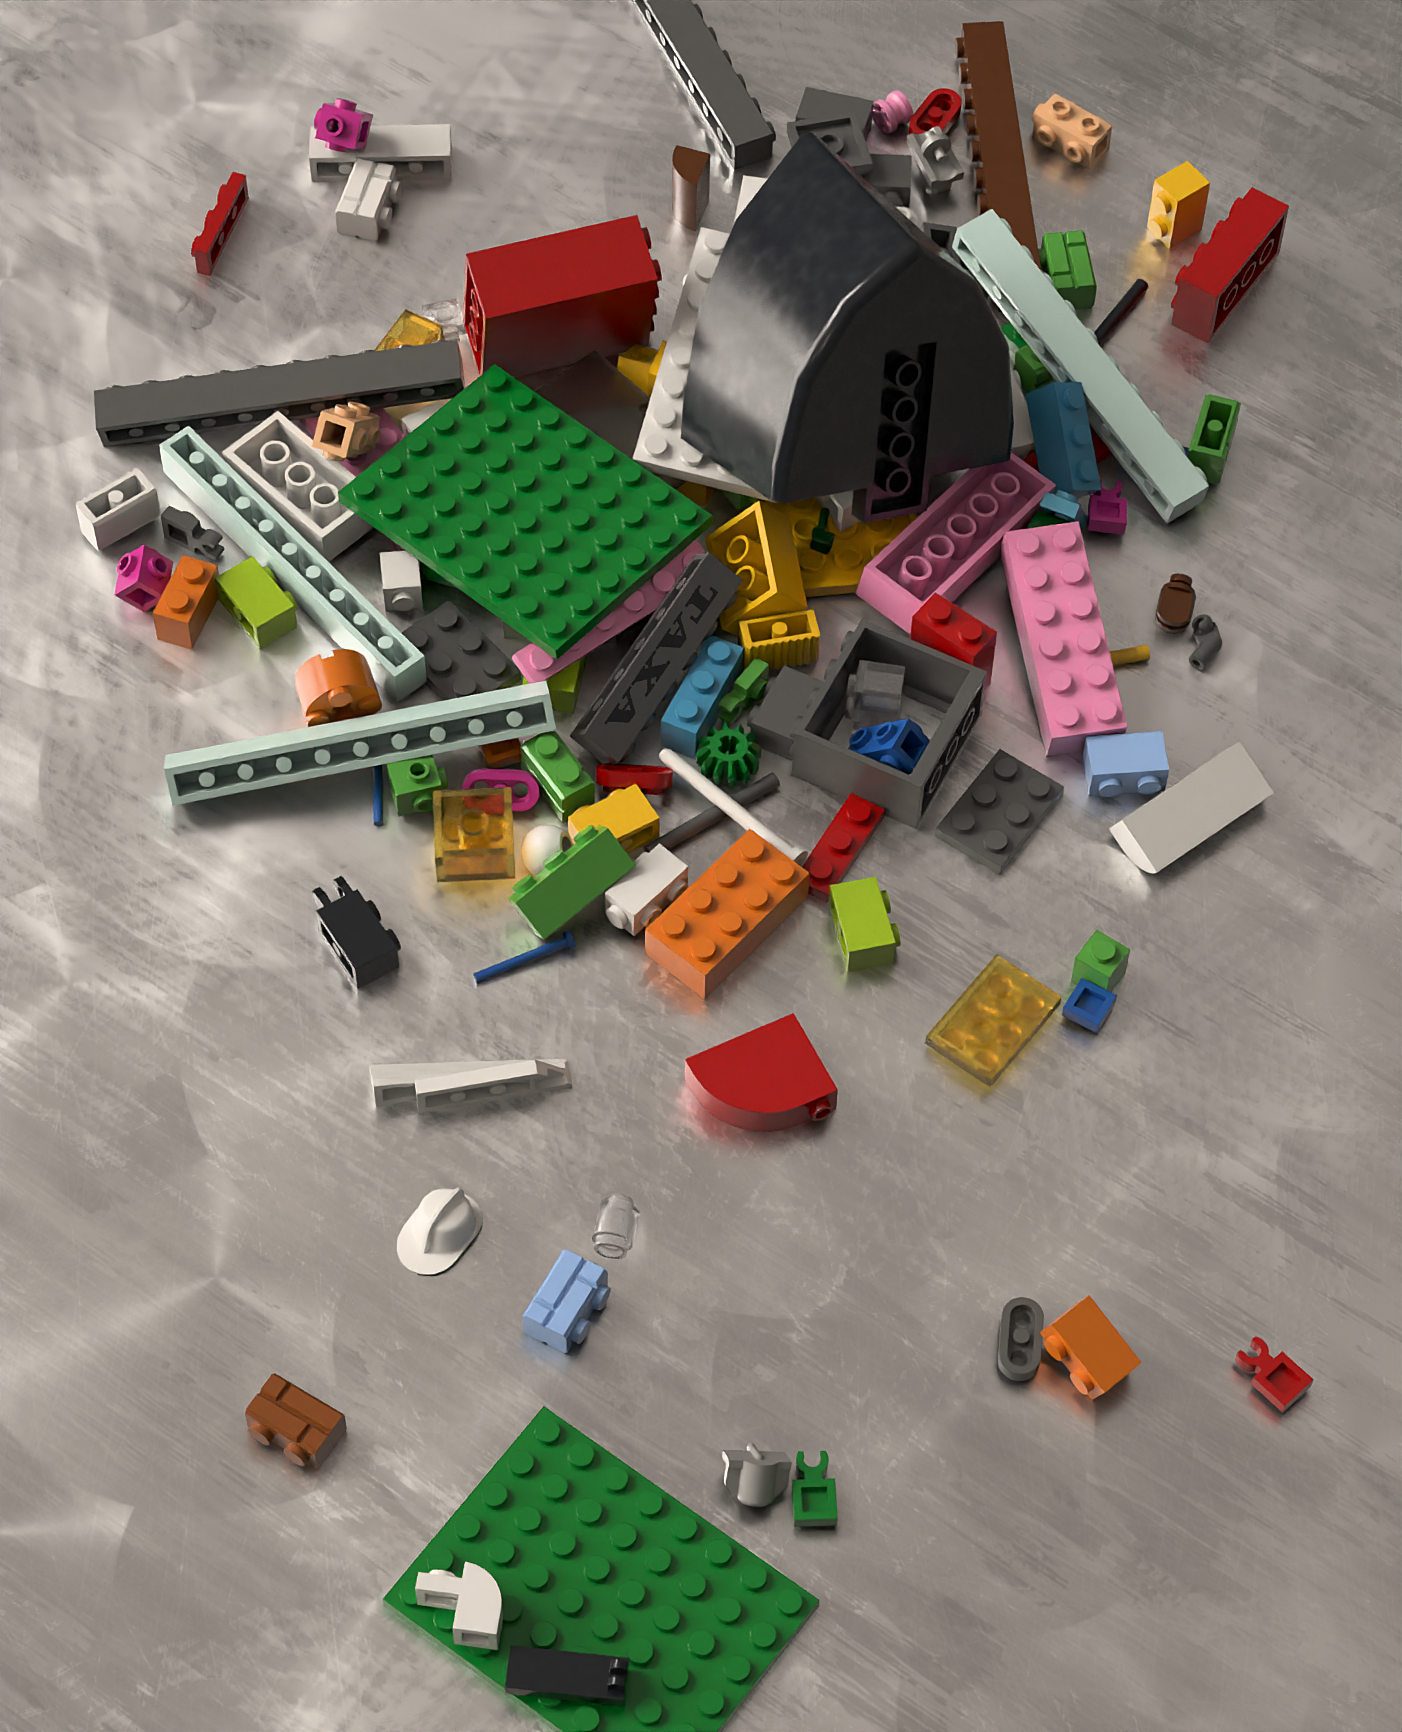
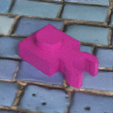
M1116 480L1114 489H1105L1101 485L1100 491L1090 495L1088 503V531L1125 534L1127 499L1120 498L1122 492L1121 481Z

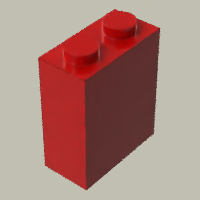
M935 592L912 616L910 639L987 671L986 690L991 684L997 631Z

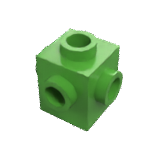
M433 755L387 764L389 787L398 817L415 812L426 813L434 808L444 806L442 790L448 789L447 777L443 767H436Z

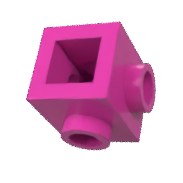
M336 98L335 103H323L322 108L317 111L314 119V128L317 129L315 138L326 141V148L339 152H346V148L354 150L365 149L373 114L357 110V103L345 99Z
M145 544L131 553L125 554L117 565L118 577L114 595L142 612L147 611L158 604L171 578L174 562Z

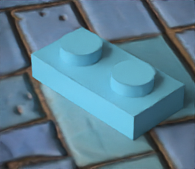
M1057 490L1056 495L1045 492L1040 503L1042 510L1045 513L1069 522L1079 521L1081 532H1083L1088 517L1082 509V505L1077 502L1078 498L1060 490Z

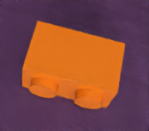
M182 555L153 611L158 640L193 649L218 600L215 577L219 575L218 565Z
M1090 1295L1074 1304L1040 1332L1045 1339L1044 1345L1049 1354L1054 1359L1064 1363L1071 1373L1070 1379L1074 1386L1082 1394H1088L1091 1400L1108 1391L1142 1363Z

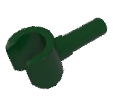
M828 508L821 509L818 525L812 530L813 539L810 543V549L825 555L830 552L835 538L834 533L826 531L830 514Z

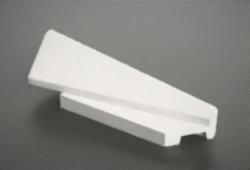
M566 1059L377 1064L369 1066L376 1106L416 1100L418 1113L572 1087L571 1075Z

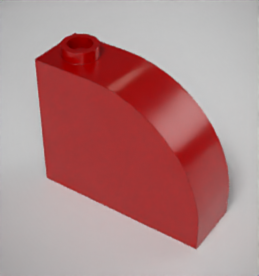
M794 1013L685 1059L684 1079L698 1102L710 1114L737 1128L758 1132L785 1130L810 1120H822L828 1117L837 1107L838 1089Z

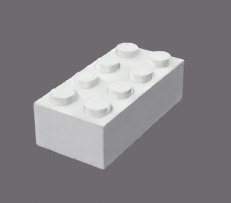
M277 411L222 452L223 460L329 562L374 527L339 502L338 491L356 477L338 461L322 456L323 450L311 447L313 440Z

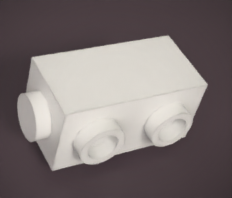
M660 843L649 853H642L635 860L634 863L636 865L605 890V913L607 918L615 927L619 929L625 928L633 936L644 927L647 928L661 915L664 908L671 902H674L689 887L688 866Z

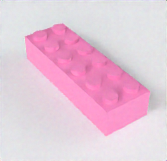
M1012 452L1009 461L969 469L927 508V511L918 516L864 567L856 595L911 634L912 616L936 592L952 603L1000 557L1004 532L1027 529L1037 510L1043 511L1040 506L1045 492L1053 494L1056 484Z
M1079 521L1004 532L1000 556L1046 757L1083 751L1086 736L1125 734L1127 724Z

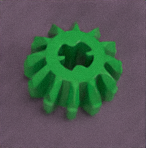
M725 722L722 730L719 731L710 726L707 736L700 737L698 752L696 753V764L701 768L702 775L707 779L713 778V783L716 786L722 782H728L732 790L735 786V781L738 780L747 785L750 775H757L761 748L760 744H756L754 732L744 734V728L741 724L735 729H729Z

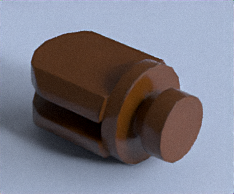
M1180 573L1171 575L1170 581L1164 584L1160 591L1155 618L1157 625L1168 633L1183 632L1191 622L1196 593L1191 587L1192 578L1188 575Z

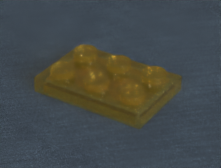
M996 954L926 1035L925 1044L991 1087L1060 1006L1062 997Z

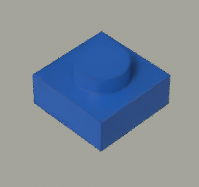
M1081 978L1064 1005L1062 1016L1098 1033L1114 1007L1117 995Z

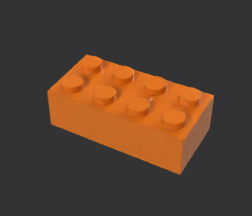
M749 829L645 929V954L703 999H706L808 898L810 873L753 830Z

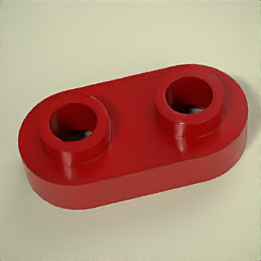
M947 88L932 91L910 118L909 135L923 134L936 126H939L943 134H946L960 116L962 104L960 95Z
M601 764L596 766L595 783L602 785L603 791L609 793L637 784L644 794L661 795L665 793V788L673 786V770L668 767L652 765Z

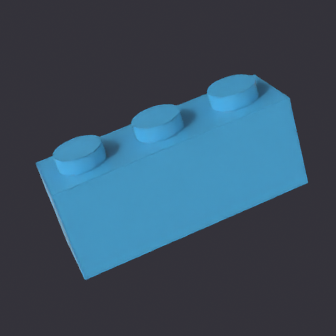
M1053 382L1026 394L1039 473L1056 484L1053 494L1056 495L1057 490H1060L1080 499L1100 491L1101 485L1082 382Z
M713 635L706 639L661 719L662 747L696 760L700 737L707 736L710 726L714 727L718 720V715L723 710L718 707L719 702L726 694L731 693L734 689V682L743 673L744 647Z

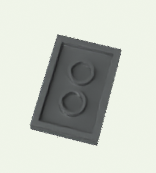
M450 600L402 632L425 656L426 684L443 701L510 688L522 680L519 668Z
M999 749L938 824L935 830V837L1000 875L1063 796L1064 786Z

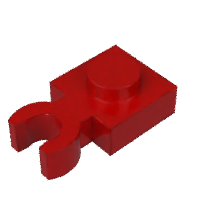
M1255 1336L1251 1340L1250 1347L1257 1352L1258 1357H1248L1242 1350H1239L1235 1361L1244 1371L1257 1374L1253 1378L1252 1385L1283 1413L1311 1387L1314 1379L1283 1351L1275 1358L1270 1356L1266 1342Z

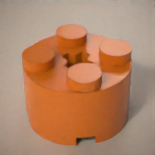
M350 649L332 650L334 656L321 659L320 654L307 660L298 669L295 675L296 689L308 727L373 715L381 710L382 702L367 659L362 653Z

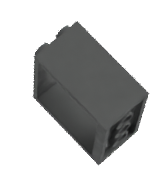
M861 619L855 631H848L845 635L840 649L842 653L837 660L832 659L829 662L824 674L825 681L821 688L815 687L811 692L807 702L808 710L804 717L798 716L791 727L790 737L793 738V744L788 758L792 759L791 776L845 799L848 798L850 793H853L885 809L884 816L917 829L982 715L987 671ZM865 680L946 713L911 775L829 741Z

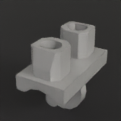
M939 126L933 127L923 134L907 135L906 143L933 193L949 190L952 188L954 181L963 179L964 171L951 149V141L946 134H943Z

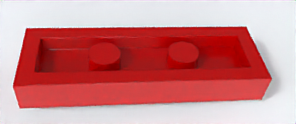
M232 172L227 184L221 185L217 196V204L214 210L208 211L204 222V230L200 236L195 237L192 243L191 255L195 257L197 273L211 276L249 199L247 180L244 174Z
M850 793L802 865V868L810 873L808 894L826 903L829 902L830 885L839 884L843 881L884 819L885 809Z

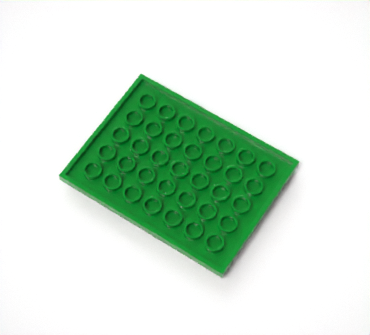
M495 364L338 491V498L341 504L556 660L713 525L712 514Z
M545 1406L531 1420L382 1599L383 1605L503 1694H505L511 1645L629 1658L624 1707L505 1694L555 1732H722L819 1607V1599ZM465 1562L476 1564L485 1569L496 1581L502 1599L503 1624L498 1650L454 1644L453 1623L456 1610L417 1605L415 1587L418 1572L430 1573L432 1570H445L453 1573L458 1578H462Z

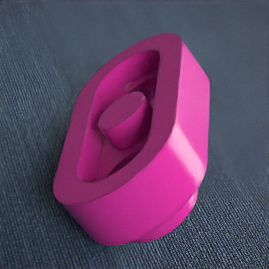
M476 769L466 776L462 785V796L465 802L478 810L526 811L537 803L540 795V784L537 778L532 773L524 770ZM485 782L489 786V791L487 793H479L475 788V784ZM518 783H523L527 786L528 792L525 795H519L514 791V786Z

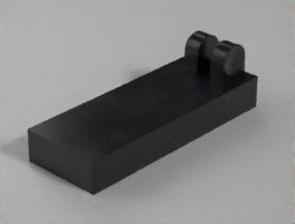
M511 1645L505 1694L624 1707L629 1658Z

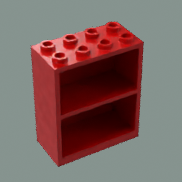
M637 215L466 254L463 325L479 376L494 364L511 376L519 377L626 352L636 344L649 346L650 332L655 330L653 315H657L655 299L659 298L657 282L662 281V274L658 260H652L648 250L651 249L649 231L647 227L641 228Z

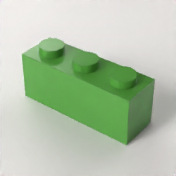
M602 825L586 827L575 836L574 840L576 843L565 852L559 850L544 861L543 865L545 868L535 877L527 875L512 888L515 893L507 899L536 936L543 940L636 865L607 827Z

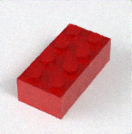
M1253 187L1243 199L1238 197L1235 200L1228 218L1225 221L1220 220L1216 224L1208 243H1201L1194 254L1192 263L1189 266L1184 265L1178 272L1175 279V285L1178 286L1177 293L1171 302V308L1174 309L1171 325L1206 343L1211 341L1280 253L1289 205Z

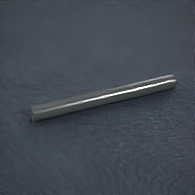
M770 773L730 797L744 807L780 786V782L774 773ZM715 805L643 847L644 852L649 853L659 843L669 850L728 815Z

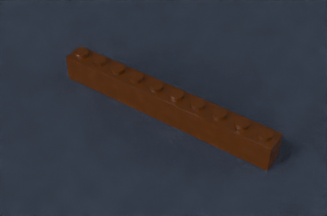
M1003 21L962 23L961 37L955 38L956 59L962 58V63H959V83L966 85V89L962 91L963 109L969 110L970 115L966 116L967 136H973L974 140L970 141L971 163L977 162V168H974L975 189H981V194L978 195L977 199L978 215L980 216L993 209L999 218L1005 219L1011 227L1012 235L1021 246L1024 245L1029 249L1034 263L1041 270Z

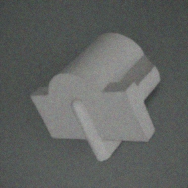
M753 1443L748 1444L747 1451L723 1450L722 1459L726 1464L724 1484L741 1503L754 1507L766 1506L788 1487L792 1462L785 1452L759 1451Z

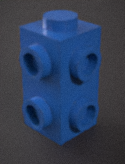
M908 718L858 729L851 736L848 749L909 775L913 772L930 739L923 733L918 724Z

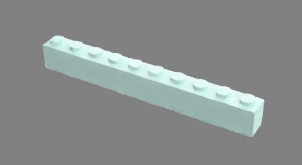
M991 209L957 228L952 248L1037 355L1056 382H1082L1089 424L1165 522L1169 523L1202 503L1209 488L1204 472L1199 467L1193 466L1186 457L1182 444L1177 439H1172L1163 427L1160 416L1155 411H1150L1143 402L1138 388L1133 383H1128L1121 374L1116 360L1103 351L1098 344L1094 332L1088 327L1085 328L1078 319L1073 305L1068 300H1063L1056 291L1051 277L1047 273L1041 272L1034 263L1029 249L1024 245L1021 246L1012 235L1008 222L1003 218H999L994 210Z
M187 426L159 445L164 473L249 557L253 556L262 567L268 566L273 572L277 584L284 591H289L296 603L342 649H350L362 653L367 659L374 680L396 702H399L427 682L425 656L190 426Z
M541 681L165 755L164 771L173 806L555 731L556 725L547 682Z

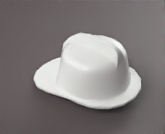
M459 1187L455 1189L441 1188L426 1195L419 1207L403 1226L397 1238V1252L401 1262L410 1271L420 1275H436L449 1269L459 1259L482 1227L483 1214L479 1204L469 1195L464 1194V1191Z

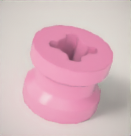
M898 90L888 94L886 100H877L873 103L872 118L876 126L885 134L894 132L899 124H908L914 114L909 100Z

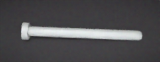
M665 748L660 752L661 762L747 831L749 829L753 830L798 865H803L808 856V852L800 845L793 848L674 751Z

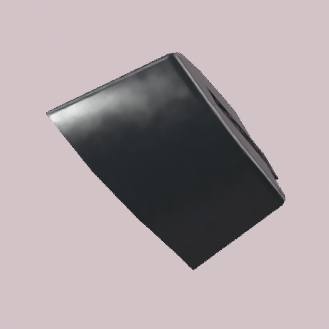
M808 131L801 135L736 219L699 306L683 400L681 439L763 496L775 502L787 503L853 491L851 515L863 523L927 511L930 476L1003 463L1010 460L1014 417L1009 343L975 278L816 134Z

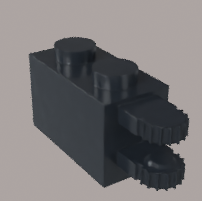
M340 876L333 880V885L337 895L341 898L331 902L325 891L320 887L311 892L313 900L319 908L316 910L318 930L357 989L399 968L398 951L401 950V945L393 930H385L380 923L381 916L372 900L365 901L358 889L353 891L344 877Z

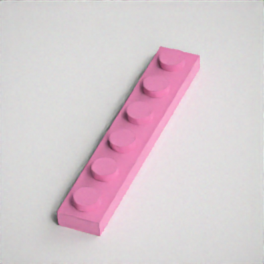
M697 539L694 540L557 660L533 642L516 652L512 656V660L529 684L549 680L653 614L694 555L706 552Z

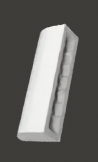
M1239 741L1108 829L1124 853L1135 865L1148 873H1157L1274 794V791Z

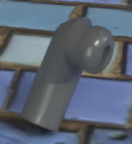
M1203 614L1194 618L1192 622L1193 634L1198 647L1189 657V663L1197 670H1204L1222 646V639L1215 622H1212L1210 616Z

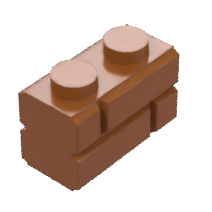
M276 1373L271 1374L261 1388L260 1393H257L245 1412L247 1426L249 1427L248 1431L251 1436L262 1444L269 1445L272 1441L284 1448L283 1452L286 1457L299 1466L309 1463L317 1469L320 1468L330 1455L332 1448H335L347 1429L343 1413Z

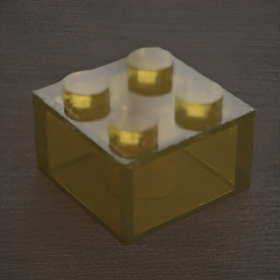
M511 787L433 791L434 848L437 882L516 879Z

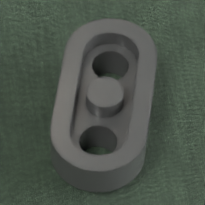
M1018 1297L1010 1300L1004 1306L1001 1316L998 1366L1006 1377L1016 1381L1032 1378L1037 1373L1041 1361L1043 1336L1040 1332L1043 1330L1044 1313L1040 1305L1030 1298ZM1022 1319L1029 1325L1023 1328L1018 1327L1015 1321ZM1022 1358L1026 1364L1022 1366L1015 1365L1012 1359Z

